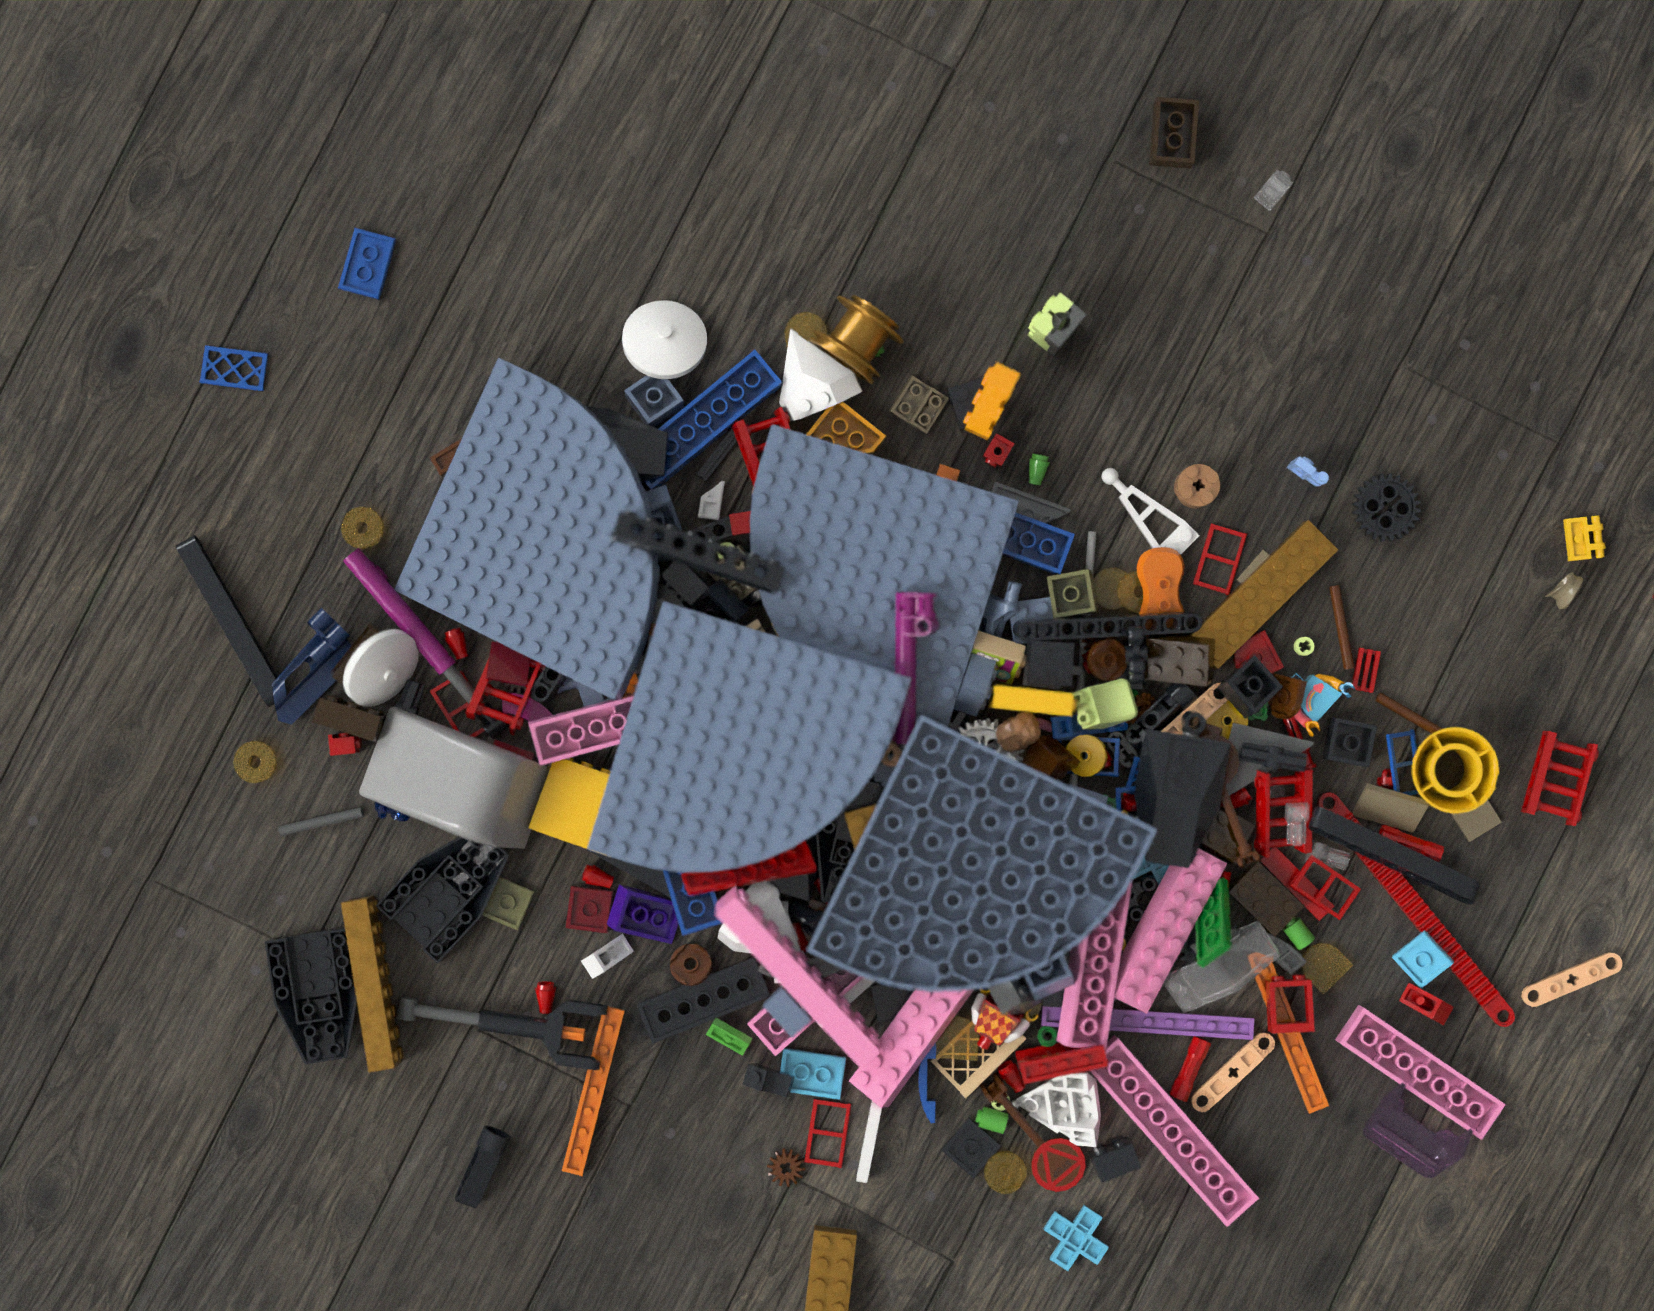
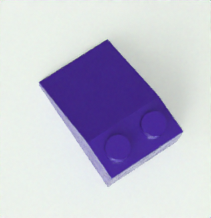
M619 884L607 925L618 932L672 944L678 920L671 899Z

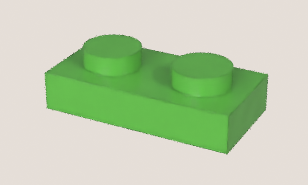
M717 1018L714 1019L706 1033L707 1036L740 1055L744 1054L752 1040L744 1032L733 1028Z

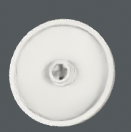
M654 301L639 307L629 316L624 325L622 344L627 359L638 371L653 378L673 379L686 375L699 365L706 351L707 333L700 317L687 306L673 301Z
M391 629L382 631L365 641L353 654L346 667L343 680L346 694L358 705L369 707L382 704L393 698L405 687L407 680L411 679L416 669L419 651L416 648L415 640L402 630Z

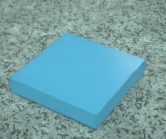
M1425 930L1392 956L1396 963L1421 989L1454 963L1451 957Z

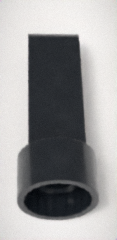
M1171 683L1164 690L1165 693L1127 729L1126 737L1134 748L1141 749L1144 733L1143 727L1149 730L1162 731L1182 710H1186L1198 699L1186 684ZM1166 704L1171 708L1169 711L1164 707ZM1153 718L1157 719V723L1155 725H1148L1149 720ZM1136 734L1141 736L1139 739L1134 738Z
M485 1125L477 1140V1148L456 1192L455 1202L472 1208L478 1207L501 1155H504L511 1140L509 1134L492 1126Z

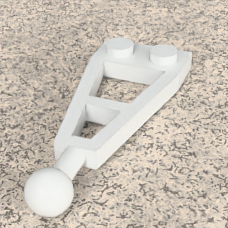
M1107 468L1103 471V482L1113 485L1121 493L1118 498L1152 548H1172L1181 555L1199 537L1186 521L1134 486L1130 485L1127 488L1118 479V472L1115 469ZM1131 494L1149 505L1140 515H1138L1128 500ZM1154 509L1179 525L1160 545L1143 522Z

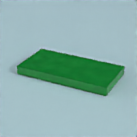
M1223 877L1217 881L1195 923L1197 965L1201 968L1206 967L1232 948L1228 880Z

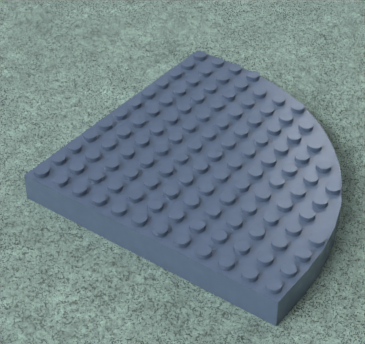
M498 358L396 584L395 591L614 700H622L649 637L648 633L654 618L655 602H657V584L659 582L657 555L610 540L620 511H632L637 514V517L642 519L646 517L652 518L648 496L641 485L638 472L627 457L626 451L615 439L609 428L579 400L546 379ZM631 527L633 534H642L640 527ZM656 533L652 534L654 541H656Z
M772 425L753 490L750 515L751 552L760 555V559L766 561L773 559L779 561L780 565L785 567L779 590L775 595L759 590L763 605L775 631L781 638L895 673L896 592L937 593V597H934V611H936V618L939 621V629L931 635L917 636L916 723L920 715L942 726L948 727L1019 501ZM755 568V573L757 574V576H765V572L762 568ZM925 620L923 625L925 630L927 631L929 629V624Z
M663 602L587 849L653 869L677 872H711L759 862L796 846L836 818L859 795L870 780L890 746L912 678L678 605Z
M920 715L811 939L807 951L869 980L911 990L958 992L968 989L986 988L1002 982L1015 980L1063 956L1068 950L1084 940L1103 921L1128 888L1157 829Z

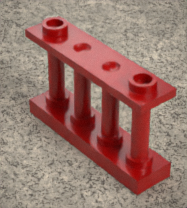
M783 407L774 411L775 417L749 426L745 424L744 420L735 422L732 425L753 487L755 486L760 465L757 456L759 453L764 452L766 442L759 445L752 444L750 436L752 433L770 428L772 425H779V427L791 430L788 424L790 423L789 415L783 410Z
M530 658L529 666L535 668L531 679L527 678V685L525 686L527 689L523 698L492 687L493 685L490 684L492 680L486 679L487 661L467 707L466 718L475 720L477 715L489 716L510 724V734L515 735L516 730H520L523 725L524 718L522 716L531 697L532 687L546 666ZM491 695L518 705L519 708L515 717L484 706L485 704L482 703L484 697Z
M1543 731L1521 812L1535 815V812L1541 810L1566 817V825L1576 826L1582 817L1580 809L1593 762L1598 758V745L1588 743L1585 749L1558 741L1556 738L1557 733ZM1558 749L1584 757L1581 769L1552 761V750ZM1551 769L1578 777L1575 789L1547 782L1545 779L1546 772ZM1548 790L1572 797L1570 809L1541 802V799H1539L1541 791Z
M1305 767L1304 772L1295 771L1294 775L1270 777L1269 773L1256 770L1254 780L1256 787V839L1254 847L1258 854L1267 858L1270 856V848L1294 846L1295 849L1302 853H1312V831L1308 829L1312 817V769ZM1295 784V794L1293 796L1270 798V786ZM1295 805L1293 817L1270 819V807ZM1295 826V835L1293 837L1270 839V827Z
M1057 1042L1052 1047L1040 1045L1015 1051L1018 1070L1022 1074L1024 1084L1108 1067L1103 1044L1078 1048L1067 1047Z

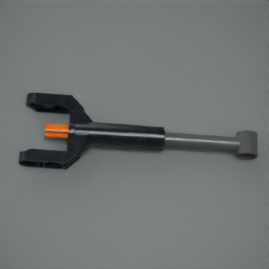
M400 997L397 1019L416 1021V1017L476 1025L481 1031L541 1039L557 1065L600 1070V1060H596L591 1056L560 1052V1049L563 1048L564 1039L584 1041L586 1033L583 1028L566 1026V1012L590 1016L607 1015L609 1007L607 1005L568 1000L545 1018L484 1009L481 1013L435 1007L418 1004L419 999Z

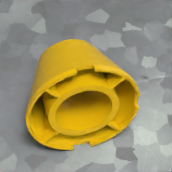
M1458 727L1441 729L1428 736L1418 747L1412 764L1413 781L1420 796L1432 807L1448 813L1469 812L1485 803L1496 787L1497 775L1499 774L1498 760L1488 741L1474 731ZM1448 750H1453L1463 761L1464 775L1457 786L1446 790L1438 783L1435 777V764L1441 754Z

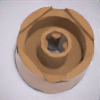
M1203 464L1191 465L1184 469L1177 476L1174 484V491L1178 499L1184 506L1189 508H1201L1215 500L1220 490L1218 474L1212 468ZM1196 482H1199V486H1201V489L1198 491L1193 486Z

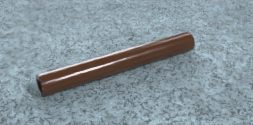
M1340 585L1331 586L1329 589L1344 670L1354 668Z
M1382 692L1375 699L1379 704L1431 734L1443 729Z

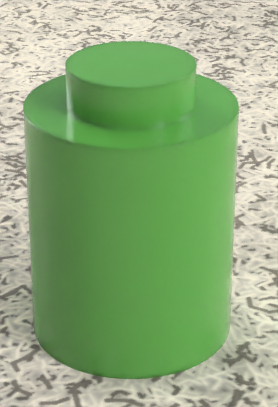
M1294 917L1283 928V931L1297 950L1305 948L1315 939L1300 917L1296 919Z
M983 1106L982 1110L978 1109L975 1122H978V1127L1003 1134L1008 1120V1113Z

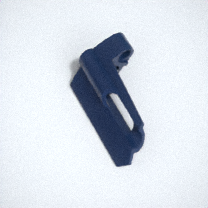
M322 608L306 622L316 632V635L272 683L277 718L280 722L293 724L336 681L331 675V670L351 647L348 641L350 635ZM303 662H307L310 665V673L287 695L285 679Z

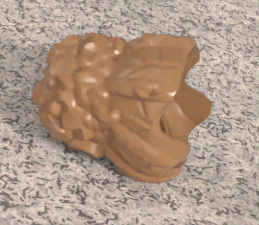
M1023 711L1017 714L1016 717H1010L997 726V743L1010 753L1021 749L1024 750L1029 744L1038 740L1041 734L1040 724L1033 714Z

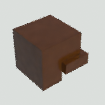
M1052 735L1039 737L1038 740L1032 743L1021 764L1056 781L1064 779L1067 772L1077 768L1080 763L1059 741L1053 739Z

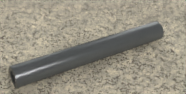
M362 807L281 825L278 826L280 836L362 818L364 814Z

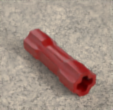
M1382 825L1378 833L1437 862L1441 860L1444 852V846L1411 836L1387 825Z
M1193 1036L1187 1056L1169 1094L1187 1102L1197 1073L1211 1046L1210 1042Z

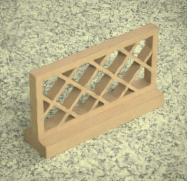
M971 1021L931 1062L967 1098L1027 1039L1024 1035L1010 1043L1004 1042L1001 1046L997 1045V1050L994 1053H985L983 1048L982 1053H970V1040H979V1038H970V1028L975 1025ZM967 1032V1038H961ZM958 1040H967V1053H955V1043ZM952 1047V1053H946ZM943 1055H952V1068H943L937 1061ZM955 1055H967V1068H955ZM970 1055L982 1056V1065L979 1068H969ZM984 1056H990V1057L984 1062ZM946 1070H952V1076ZM954 1070L967 1071V1080L961 1086L954 1079ZM969 1071H975V1072L969 1077Z

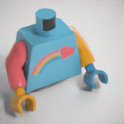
M1295 673L1291 678L1307 681L1301 708L1294 717L1307 729L1310 736H1314L1311 731L1312 728H1317L1320 731L1317 721L1342 693L1350 698L1351 695L1346 693V690L1348 688L1356 690V688L1349 682L1344 683L1329 675H1310L1304 680Z

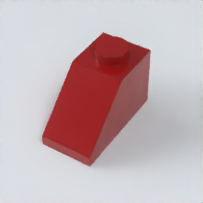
M1408 983L1399 1000L1401 1003L1443 1026L1454 1008L1411 983Z

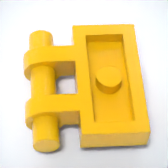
M1591 516L1592 525H1588L1587 517L1563 520L1568 561L1592 559L1591 550H1595L1596 558L1605 557L1604 549H1606V546L1602 540L1601 531L1604 529L1603 524L1600 523V516ZM1593 531L1594 544H1590L1589 532Z

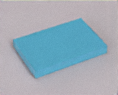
M784 1048L780 1072L795 1077L791 1093L840 1100L846 1057Z

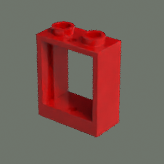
M1303 974L1292 975V979H1284V976H1271V980H1265L1268 1031L1272 1034L1315 1031L1312 980L1305 978ZM1304 986L1306 1021L1277 1022L1275 987Z

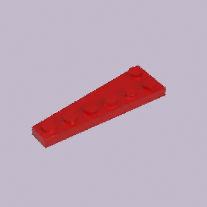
M804 840L784 852L759 862L711 872H685L681 874V878L688 896L733 888L734 886L738 887L813 873L817 869L807 843Z

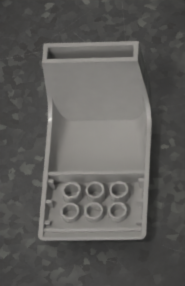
M391 707L387 713L359 793L365 798L465 839L488 846L525 849L531 833V829L528 827L550 768L400 708Z

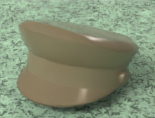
M1573 572L1569 573L1545 597L1554 598L1559 609H1566L1582 587L1583 578L1576 576Z

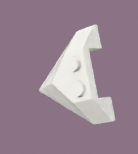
M790 329L779 401L783 410L788 413L790 421L802 419L862 392V388L853 370L841 365L836 361L837 359L811 341L802 338L793 329Z
M769 881L752 884L746 891L750 897L749 901L753 905L757 904L764 911L765 914L763 916L768 921L772 920L779 928L778 932L782 936H788L794 944L792 947L798 952L800 950L797 943L798 937L786 908H783L778 888ZM723 923L719 929L718 939L733 951L752 953Z
M1079 1072L1055 1077L1011 1102L1015 1107L1018 1108L1020 1106L1030 1112L1029 1116L1054 1132H1061L1069 1137V1141L1073 1144L1090 1147L1097 1146L1101 1111L1097 1082L1090 1074Z

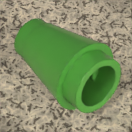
M1032 453V458H1029V483L1041 485L1050 463L1048 462L1049 456Z

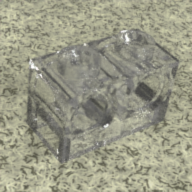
M1276 170L1255 195L1254 199L1270 211L1293 184L1291 177L1284 171Z

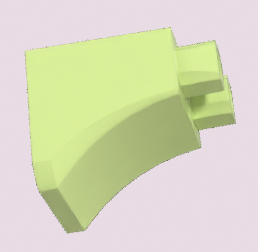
M1117 679L1072 693L1073 699L1077 700V719L1082 729H1105L1132 720L1138 714L1131 686L1127 679Z

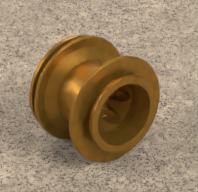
M852 295L851 299L853 301L843 296H837L838 301L848 310L830 335L814 330L817 338H811L810 341L837 359L836 361L841 365L853 370L857 377L873 384L874 380L872 377L880 378V374L872 367L871 361L887 338L900 344L904 343V340L894 331H898L900 327L879 309L856 295Z

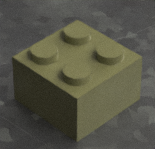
M1086 569L1047 577L1054 618L1099 613L1091 570Z

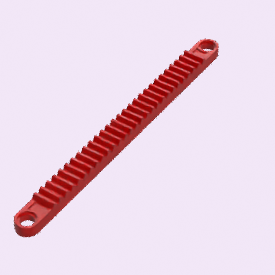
M1324 792L1318 797V807L1325 808L1323 800L1326 797H1331L1334 800V805L1328 810L1361 825L1334 793ZM1355 852L1421 933L1425 930L1451 957L1454 963L1449 968L1492 1021L1502 1027L1510 1026L1515 1019V1013L1435 916L1434 912L1430 910L1429 906L1425 904L1424 900L1408 883L1407 879L1401 873ZM1501 1010L1508 1012V1019L1504 1022L1498 1019V1013Z

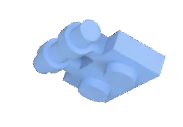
M1299 456L1287 466L1293 473L1303 480L1306 479L1314 486L1319 487L1329 480L1328 474L1326 472H1317L1316 468L1313 467L1314 463L1306 457L1301 458Z

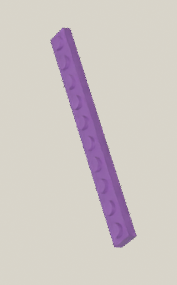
M1042 1006L1041 1026L1059 1027L1062 1007ZM1112 1008L1109 1030L1253 1040L1254 1018L1148 1011L1146 1014L1140 1010Z

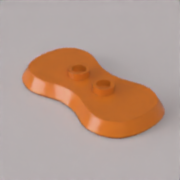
M1158 547L1149 549L1140 556L1137 563V575L1143 589V602L1139 614L1185 612L1179 596L1180 583L1184 574V561L1176 550ZM1172 617L1166 621L1167 628L1173 625ZM1148 619L1145 622V628L1150 629L1153 625L1152 619Z

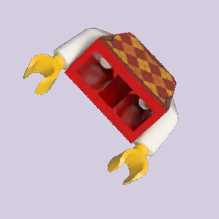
M980 988V993L977 994L971 1008L972 1022L975 1024L974 1031L981 1035L977 1042L978 1046L988 1050L992 1042L1000 1046L1003 1042L1010 1043L1020 1038L1029 1028L1030 1022H1034L1038 1018V1014L1034 1019L1029 1018L1028 1013L1031 1011L1030 1009L1024 1015H1002L993 996L990 995V991H984Z

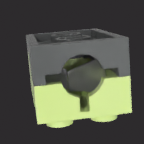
M1059 293L1057 297L1052 295L1046 302L1043 310L1039 311L1032 319L1028 327L1030 329L1028 336L1054 356L1078 328L1087 314L1063 294Z

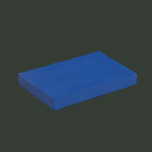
M355 228L338 289L380 300L396 239Z

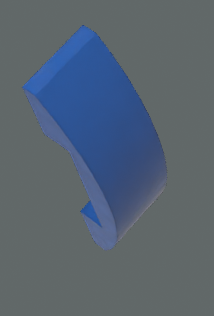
M1078 714L1051 718L1053 739L1128 729L1126 722L1105 729H1082L1077 719Z
M936 1043L920 1063L918 1079L921 1103L930 1123H935V1099H927L928 1059H936Z

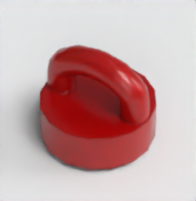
M1385 768L1382 772V777L1377 778L1376 786L1393 789L1392 775L1389 768Z
M1124 793L1121 800V808L1130 812L1137 811L1134 795Z

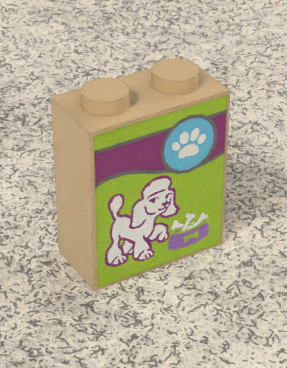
M977 632L971 654L974 653L996 661L994 667L997 670L995 680L1012 685L1014 679L1019 678L1022 667H1024L1027 655L1024 654L1026 646L984 632Z

